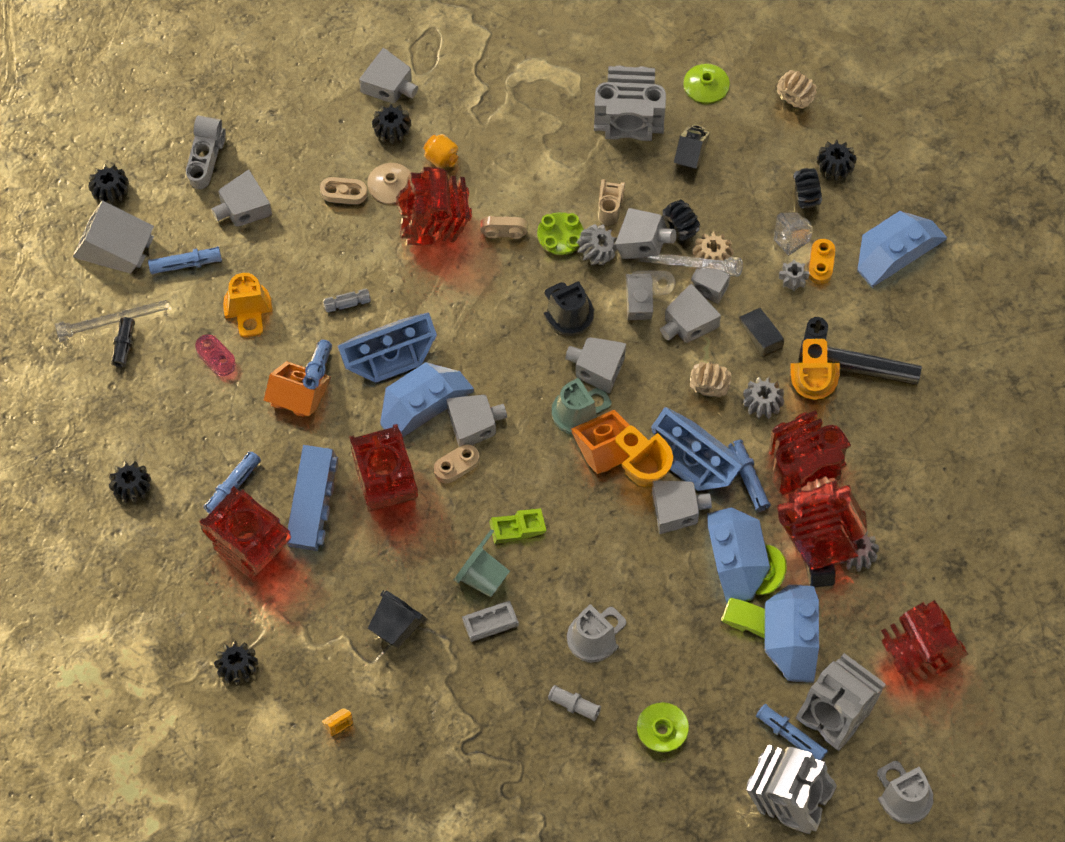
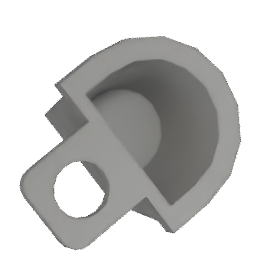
M590 604L569 626L567 632L568 648L574 656L582 661L591 663L602 661L619 648L616 644L615 635L626 626V619L613 607L607 608L600 614ZM608 616L615 617L618 620V625L613 627L605 618Z
M893 761L878 770L877 776L886 789L882 796L878 798V801L892 819L900 823L912 824L921 821L929 814L933 805V792L920 767L906 773L900 762ZM889 770H896L900 773V777L889 782L886 779V773Z

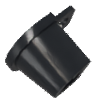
M579 281L569 286L564 282H560L545 290L544 295L549 304L547 312H544L543 316L555 332L563 336H576L590 328L594 319V308Z
M383 590L380 594L382 599L368 629L399 649L420 624L425 625L428 619L387 590Z

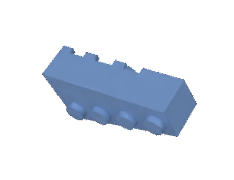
M303 445L285 540L288 547L318 551L319 545H323L325 538L323 525L329 516L328 503L333 493L334 476L338 467V457L333 449Z

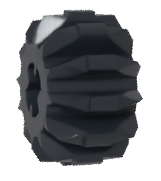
M391 103L389 108L381 105L380 111H375L372 121V128L376 137H381L383 142L390 139L392 144L395 139L402 142L403 136L409 135V128L412 126L408 111L402 110L401 105L393 108Z
M836 139L834 144L827 141L825 147H820L816 163L819 165V173L826 172V179L831 175L834 176L835 180L839 176L846 179L848 173L854 171L857 157L854 155L853 147L847 148V142L839 144Z
M104 164L102 170L96 168L95 174H90L88 187L95 200L100 199V202L108 200L113 205L115 199L122 201V195L127 194L128 178L123 169L118 170L115 164L111 168Z
M803 168L795 171L793 181L798 205L801 208H812L820 205L822 193L817 170L815 168Z
M677 200L662 210V217L668 229H675L678 240L690 239L700 231V222L697 220L698 216L695 215L694 209H691L685 201Z
M124 461V467L122 468L115 465L116 473H111L109 476L111 481L109 488L111 491H114L113 495L116 499L121 498L125 504L129 499H132L136 504V497L139 496L145 499L144 491H150L151 486L149 482H151V476L147 473L144 465L139 467L138 463L134 461L129 466Z
M235 640L232 644L233 647L229 648L228 645L224 644V652L217 651L216 653L218 660L214 662V665L218 669L217 675L220 678L225 677L224 679L227 684L234 679L235 684L239 685L242 678L249 682L248 674L256 675L257 672L254 667L258 665V658L254 657L256 655L253 648L248 649V645L245 642L238 647V643Z

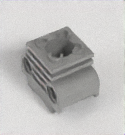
M621 65L615 67L608 66V82L599 84L595 91L594 131H605V139L634 138L640 141H652V133L664 134L666 92L663 87L654 84L655 68L644 66L624 67Z
M844 653L836 662L833 661L820 674L817 682L810 688L796 719L805 726L818 730L825 740L839 751L853 736L860 723L870 715L886 684Z
M768 745L765 752L758 759V767L754 775L748 780L747 791L761 814L765 815L767 811L768 815L773 818L776 814L784 825L810 834L811 830H817L821 822L823 810L821 807H818V804L825 805L832 798L837 785L829 776L825 762L816 760L812 753L794 747H787L785 752L777 747L775 751L773 746Z

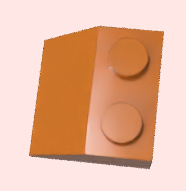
M286 361L270 373L263 401L271 403V406L278 409L286 408L292 410L298 416H310L317 410L331 376L324 374L315 389H308L303 385L306 368Z
M615 410L571 428L572 434L587 464L597 474L609 471L630 457L615 442L616 436L630 426ZM629 434L624 437V443L628 446H635L638 443V439L635 435Z

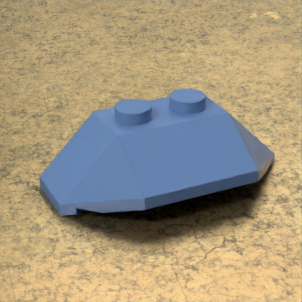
M899 211L862 235L857 271L873 288L945 241L947 236L932 220Z
M427 312L357 335L338 345V349L345 369L376 383L421 366L437 334L430 314Z
M425 362L386 387L380 425L395 443L446 410L447 399L466 397L474 391V388L460 371Z
M667 407L662 410L651 427L652 433L654 435L658 433L672 449L673 462L670 470L684 481L693 482L697 491L730 486L743 467L742 463L728 447L692 420Z
M732 507L707 513L713 553L726 603L729 598L745 602L753 600L756 591L770 569L760 521Z
M789 584L765 602V653L781 670L788 681L813 683L819 651V599L814 586Z

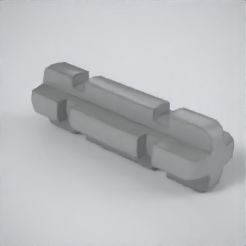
M368 289L358 290V293L354 291L337 295L335 299L333 297L325 298L323 304L326 312L336 311L335 308L340 310L356 306L359 302L361 304L369 303L371 298Z

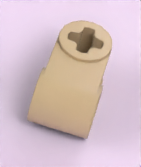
M606 179L601 180L598 220L603 225L611 226L618 222L621 203H623L625 182L618 184L606 182Z

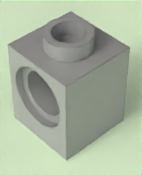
M704 262L701 269L697 268L691 281L694 282L693 286L704 298L718 304L729 287L730 274Z

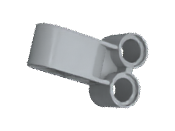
M198 115L194 123L193 133L195 138L186 167V175L193 188L203 189L210 183L218 150L222 149L225 142L226 130L222 128L221 119ZM202 151H209L206 156H199ZM196 173H203L200 178H193Z

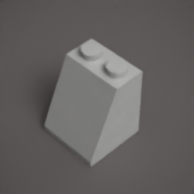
M101 201L89 218L73 257L131 274L135 267H141L146 255L142 253L145 247L149 248L154 238V235L151 234L154 226L111 204Z

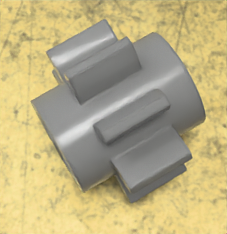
M795 260L789 264L783 263V271L779 272V279L784 280L783 288L788 287L795 291L800 286L802 288L805 287V280L809 278V272L804 271L805 263L800 264Z

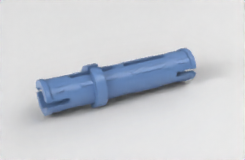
M217 246L198 251V249H193V252L149 259L148 264L150 273L153 275L192 266L199 268L203 264L221 262L222 258L220 248Z
M320 340L317 343L312 360L306 366L303 385L308 389H315L319 385V380L325 374V364L332 350V344L328 340Z
M736 440L733 442L735 446L730 443L728 448L743 465L739 472L756 512L766 510L764 506L769 508L771 504L753 467L755 464L754 460L749 457L743 440Z
M248 451L229 477L215 488L216 492L203 506L210 515L216 516L221 508L234 498L236 490L261 462L260 457L254 452Z
M764 704L756 714L757 718L774 730V734L777 736L780 734L798 749L812 753L816 760L821 761L828 752V750L821 747L789 722V718L780 716L768 707L767 704Z

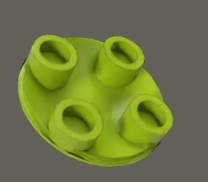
M557 212L546 214L539 223L537 237L541 246L548 252L556 255H567L575 252L580 247L576 242L584 228L579 221V217L574 213Z

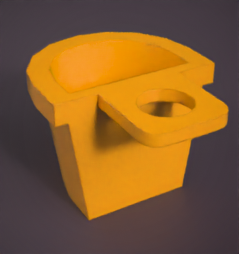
M250 273L236 274L231 278L223 302L225 319L237 317L241 337L261 335L263 333L261 314L273 312L268 290ZM252 319L257 322V326L253 330H246L243 327L244 322Z
M805 339L803 341V363H790L792 385L797 393L813 400L825 398L833 393L839 381L840 363H827V341L825 339ZM818 344L821 346L822 354L820 357L812 358L809 356L808 348L810 345Z
M630 425L616 436V444L630 456L621 466L624 468L625 474L638 486H652L653 481H658L665 477L670 471L673 462L672 449L658 433L648 440L634 426ZM629 434L635 435L638 443L635 446H628L624 443V437Z

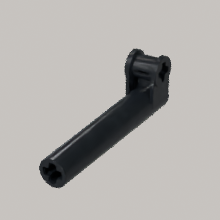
M821 317L811 318L806 326L804 340H826L828 333L827 321ZM802 340L801 349H800L799 358H798V362H802V363H803V341H804V340ZM818 344L810 345L808 348L809 356L812 358L820 357L822 354L821 346ZM827 345V363H840V370L917 385L919 383L922 365Z

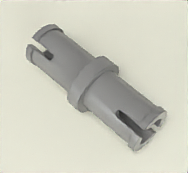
M556 685L552 687L548 695V700L568 708V711L571 713L577 712L593 721L597 719L601 710L600 705L581 698V695L578 693L572 694Z

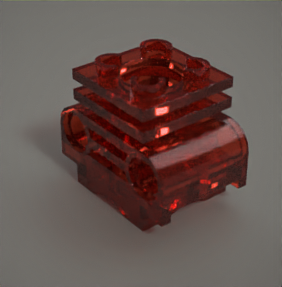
M423 167L420 173L411 172L409 174L406 186L396 196L397 208L401 216H406V218H402L400 225L401 238H407L406 245H432L438 240L440 235L441 241H447L449 236L450 242L457 240L472 217V209L468 205L469 188L466 187L465 177H460L456 181V176H451L448 181L446 170L432 167Z
M816 410L810 413H801L791 422H782L776 425L771 432L768 452L770 456L774 454L772 481L781 497L793 492L797 500L800 499L801 488L807 486L808 482H813L816 479L820 480L827 477V479L835 478L838 481L841 479V468L847 465L845 454L847 448L851 447L850 442L838 426L827 425L822 427L823 421L821 418L817 419L818 413Z
M394 424L392 428L355 438L354 436L349 437L355 470L368 512L418 498L414 473L398 424ZM381 471H391V473L384 475L377 474Z
M835 480L813 490H800L790 493L789 502L777 505L780 524L810 570L858 557L855 541L861 539L866 534L867 520L866 513L860 508L851 492L850 485L840 487Z
M233 486L230 489L231 492L205 519L202 518L199 523L202 532L213 542L214 550L251 579L291 540L290 530L280 523L278 517L262 507L245 491H239ZM246 533H253V536L249 538H239Z
M936 600L927 605L922 602L899 617V622L905 632H902L895 623L891 624L890 627L896 636L895 638L886 628L881 630L885 637L881 640L887 652L892 653L894 659H897L893 662L900 675H903L905 680L910 679L915 685L919 683V680L914 671L925 680L928 678V675L923 666L933 675H939L962 663L961 659L969 655L963 643L956 638L948 616L940 608Z

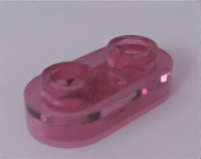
M206 334L197 339L195 343L197 355L215 374L227 376L235 370L236 362L234 355L215 336ZM206 343L211 344L209 347H204ZM221 359H226V360H227V361L224 362V363H220V362H219Z

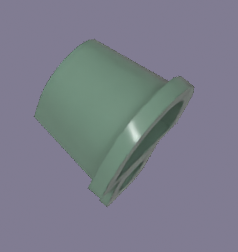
M576 378L567 383L552 404L551 416L554 424L561 431L572 434L571 428L596 418L597 414L610 408L612 402L605 391L595 388L588 392L580 379ZM592 396H601L604 400L603 404L595 407V401Z
M492 529L454 578V581L458 584L462 581L492 597L510 572V570L482 548L493 534L494 530Z

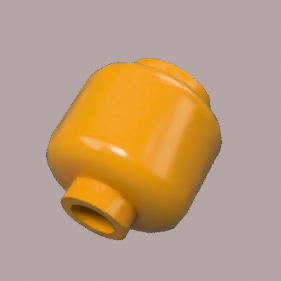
M444 134L431 136L423 147L425 158L439 169L447 166L452 167L459 158L457 155V144Z

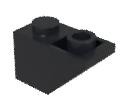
M698 125L687 127L680 135L674 163L697 168L701 162L710 132L705 131L704 127Z

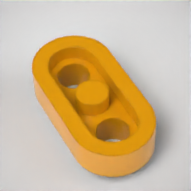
M818 239L812 245L808 270L809 279L818 285L826 284L832 278L835 245L830 240ZM823 268L824 271H818L817 269Z

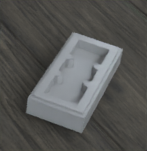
M510 601L462 616L470 642L519 626Z

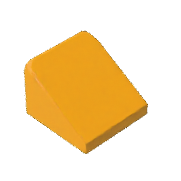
M343 708L322 722L329 734L335 736L351 726L353 719L351 712Z

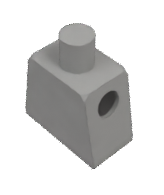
M382 48L359 79L361 93L390 103H396L402 94L413 98L418 91V86L411 83V68L384 48Z
M250 170L245 171L219 190L221 204L211 209L216 221L229 216L235 226H241L272 215L270 202Z
M628 208L615 245L622 259L653 257L660 254L663 243L675 242L676 231L675 229L667 228L660 214Z
M626 274L627 320L652 319L653 291L651 275Z
M690 284L666 308L665 321L667 324L660 328V332L666 340H670L678 334L684 342L688 343L720 327L721 315Z
M590 337L586 339L583 349L569 346L565 360L576 363L577 378L607 393H611L625 359L626 343Z
M486 395L447 399V411L459 447L466 444L474 445L496 434L495 421L507 418L504 404L490 407Z
M653 481L652 493L659 534L695 525L698 523V510L712 508L710 493L696 495L693 482Z

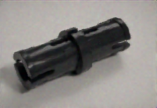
M123 317L119 321L118 333L113 340L115 346L111 365L123 368L127 365L128 352L133 345L131 339L135 321L131 318Z

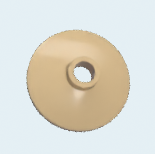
M385 163L379 165L370 173L367 186L370 195L378 202L397 204L403 202L412 194L414 177L410 170L401 164Z

